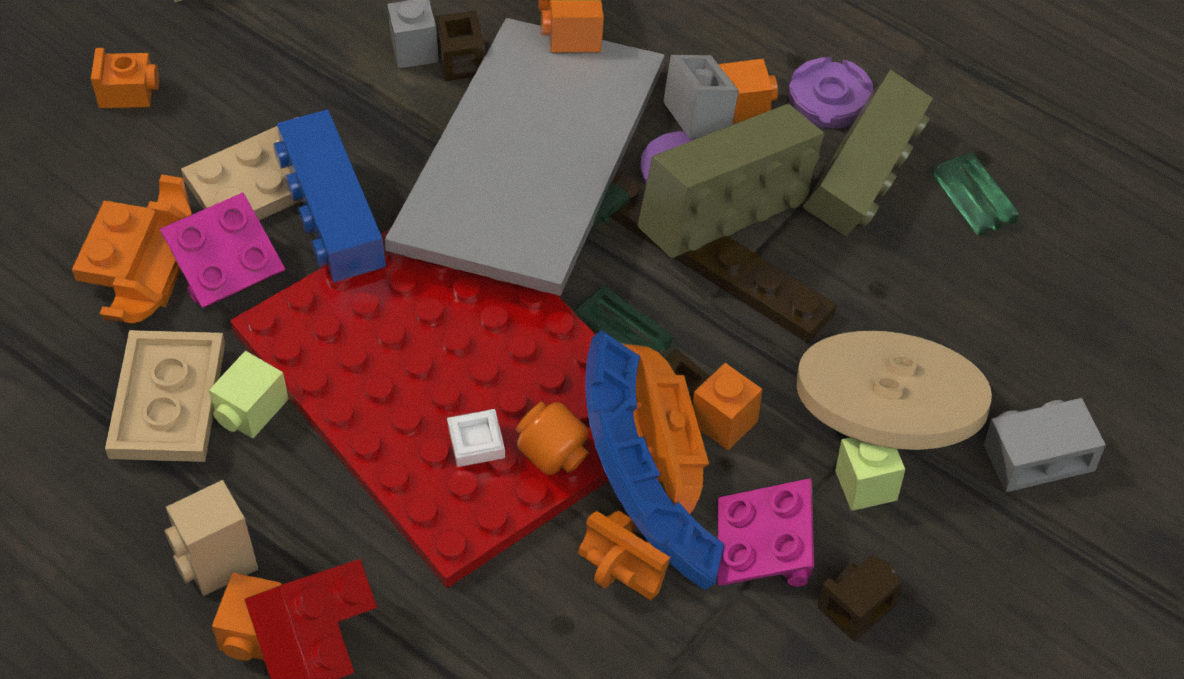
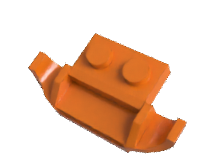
M162 174L159 179L158 201H149L147 208L103 201L72 268L75 281L114 288L116 296L110 307L102 306L99 313L103 320L133 324L151 316L160 306L166 307L181 269L160 229L192 215L183 178Z
M621 343L640 356L636 374L637 409L633 411L638 436L645 439L650 455L660 473L657 480L662 488H665V493L674 504L680 502L690 514L700 497L703 487V468L709 465L685 377L684 375H675L665 358L650 347Z

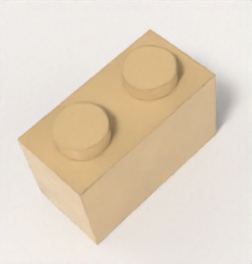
M223 480L166 507L172 527L165 529L164 532L175 553L173 556L175 564L185 583L195 580L203 596L228 585L232 572L248 575L258 570L245 518Z

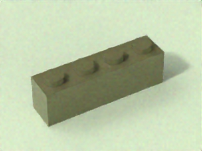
M890 69L870 94L804 203L803 208L845 237L848 236L857 224L865 227L879 208V205L874 202L876 196L883 197L897 177V175L891 172L894 165L899 168L911 153L914 146L908 143L910 137L916 139L927 125L930 117L924 113L933 98Z

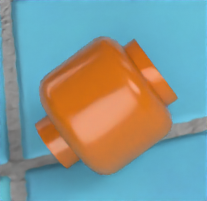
M544 402L538 403L516 427V431L520 434L517 440V448L545 475L555 474L562 468L570 474L589 454L583 447L589 437L588 427L560 402H554L548 406Z

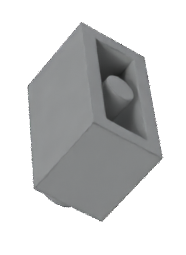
M671 55L663 102L688 138L695 140L731 126L733 124L739 90L711 55Z
M1082 398L1065 402L1054 400L1040 408L1022 412L1015 410L1004 412L991 419L984 442V447L1005 493L1094 472L1106 446Z

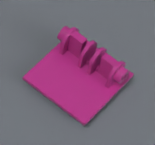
M244 192L160 229L189 284L187 289L193 302H199L201 308L207 307L285 271V267Z
M810 478L718 497V539L725 544L718 569L719 586L780 574L787 578V582L791 586L800 587L808 583V578L812 576L814 568L812 480Z

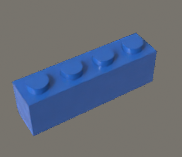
M329 110L277 123L280 142L273 143L276 159L280 169L288 167L290 174L285 175L292 200L301 199L303 204L302 207H298L305 233L314 232L316 240H312L311 244L318 266L327 265L333 283L386 267L382 236Z

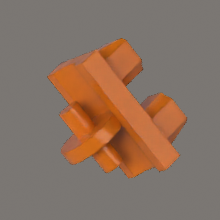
M598 511L591 514L586 522L587 532L579 547L578 554L598 567L594 576V582L602 588H607L617 579L647 599L652 600L659 594L666 570L670 565L671 557L653 547L649 541L645 542L634 535L636 526L632 519L622 512L616 511L608 517Z

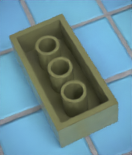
M788 103L653 155L638 227L668 256L674 258L690 250H697L701 246L723 236H730L749 225L763 222L769 217L787 209L800 206L809 195V186L815 165L819 160V151L824 132Z

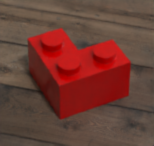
M361 559L279 585L244 599L271 679H339L355 673L338 622L377 608Z

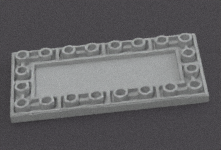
M506 18L385 238V251L561 296L662 72L665 54L602 40L601 52H551L549 36L541 35V26Z

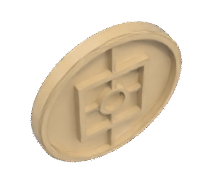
M856 331L823 339L815 343L803 354L797 374L796 387L799 397L805 407L821 422L846 436L862 442L896 449H934L953 445L970 438L985 424L992 398L991 388L986 377L964 356L927 339L887 331Z

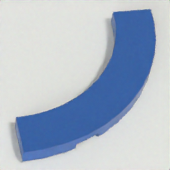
M601 330L591 339L586 364L585 389L589 424L604 471L618 499L645 538L653 547L671 557L669 563L682 575L703 590H706L716 582L725 544L703 528L680 502L674 504L657 480L660 473L650 455L644 437L638 436L633 411L637 409L636 374L640 356Z

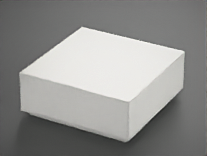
M495 409L447 418L457 467L505 458V447Z

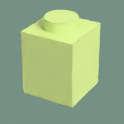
M247 351L209 389L214 408L213 415L219 424L232 432L239 430L252 439L289 400L283 372Z
M850 437L841 440L835 472L850 509L854 511L897 501L905 467L896 448L873 445Z

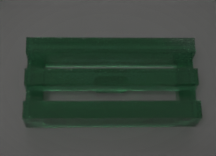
M973 152L935 166L933 176L979 237L987 234V230L990 227L995 231L1002 228L1003 222H1007L1009 225L1017 222L1019 211ZM961 167H965L975 181H971ZM983 192L996 207V209L998 210L997 212H995L992 209V207L983 197Z
M606 286L600 288L574 311L595 335L602 330L620 343L650 347L660 353V350H667L672 346V334ZM602 303L621 318H615L602 307H600L599 304ZM629 324H631L637 330H639L648 338H650L652 342L649 343L647 340H645L632 329H630Z

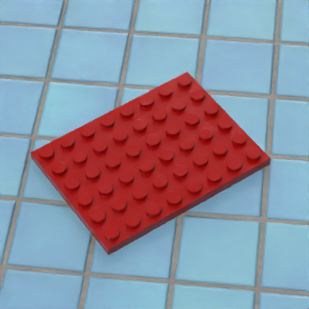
M388 229L381 233L386 267L333 283L326 265L230 320L232 331L252 355L283 372L289 400L443 585L449 588L609 481L595 447L586 405L585 375L587 356L591 339L595 334L556 294L541 292L537 289L506 281H498L490 277L385 251V238L390 231ZM540 402H544L547 406L554 402L564 404L589 429L588 440L583 446L589 454L570 474L562 468L555 474L545 475L517 448V440L520 434L516 431V427L527 413ZM495 409L505 447V458L457 467L447 418Z

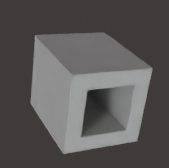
M408 0L387 4L391 41L398 69L439 62L436 25L430 1Z

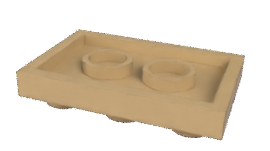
M277 126L181 168L185 183L203 209L244 192L258 220H261L301 202V199L292 200L285 175L290 174L288 167L280 169L276 159L273 143L280 142Z
M129 330L105 446L109 459L206 462L214 412L209 389L220 378L225 350L223 333Z

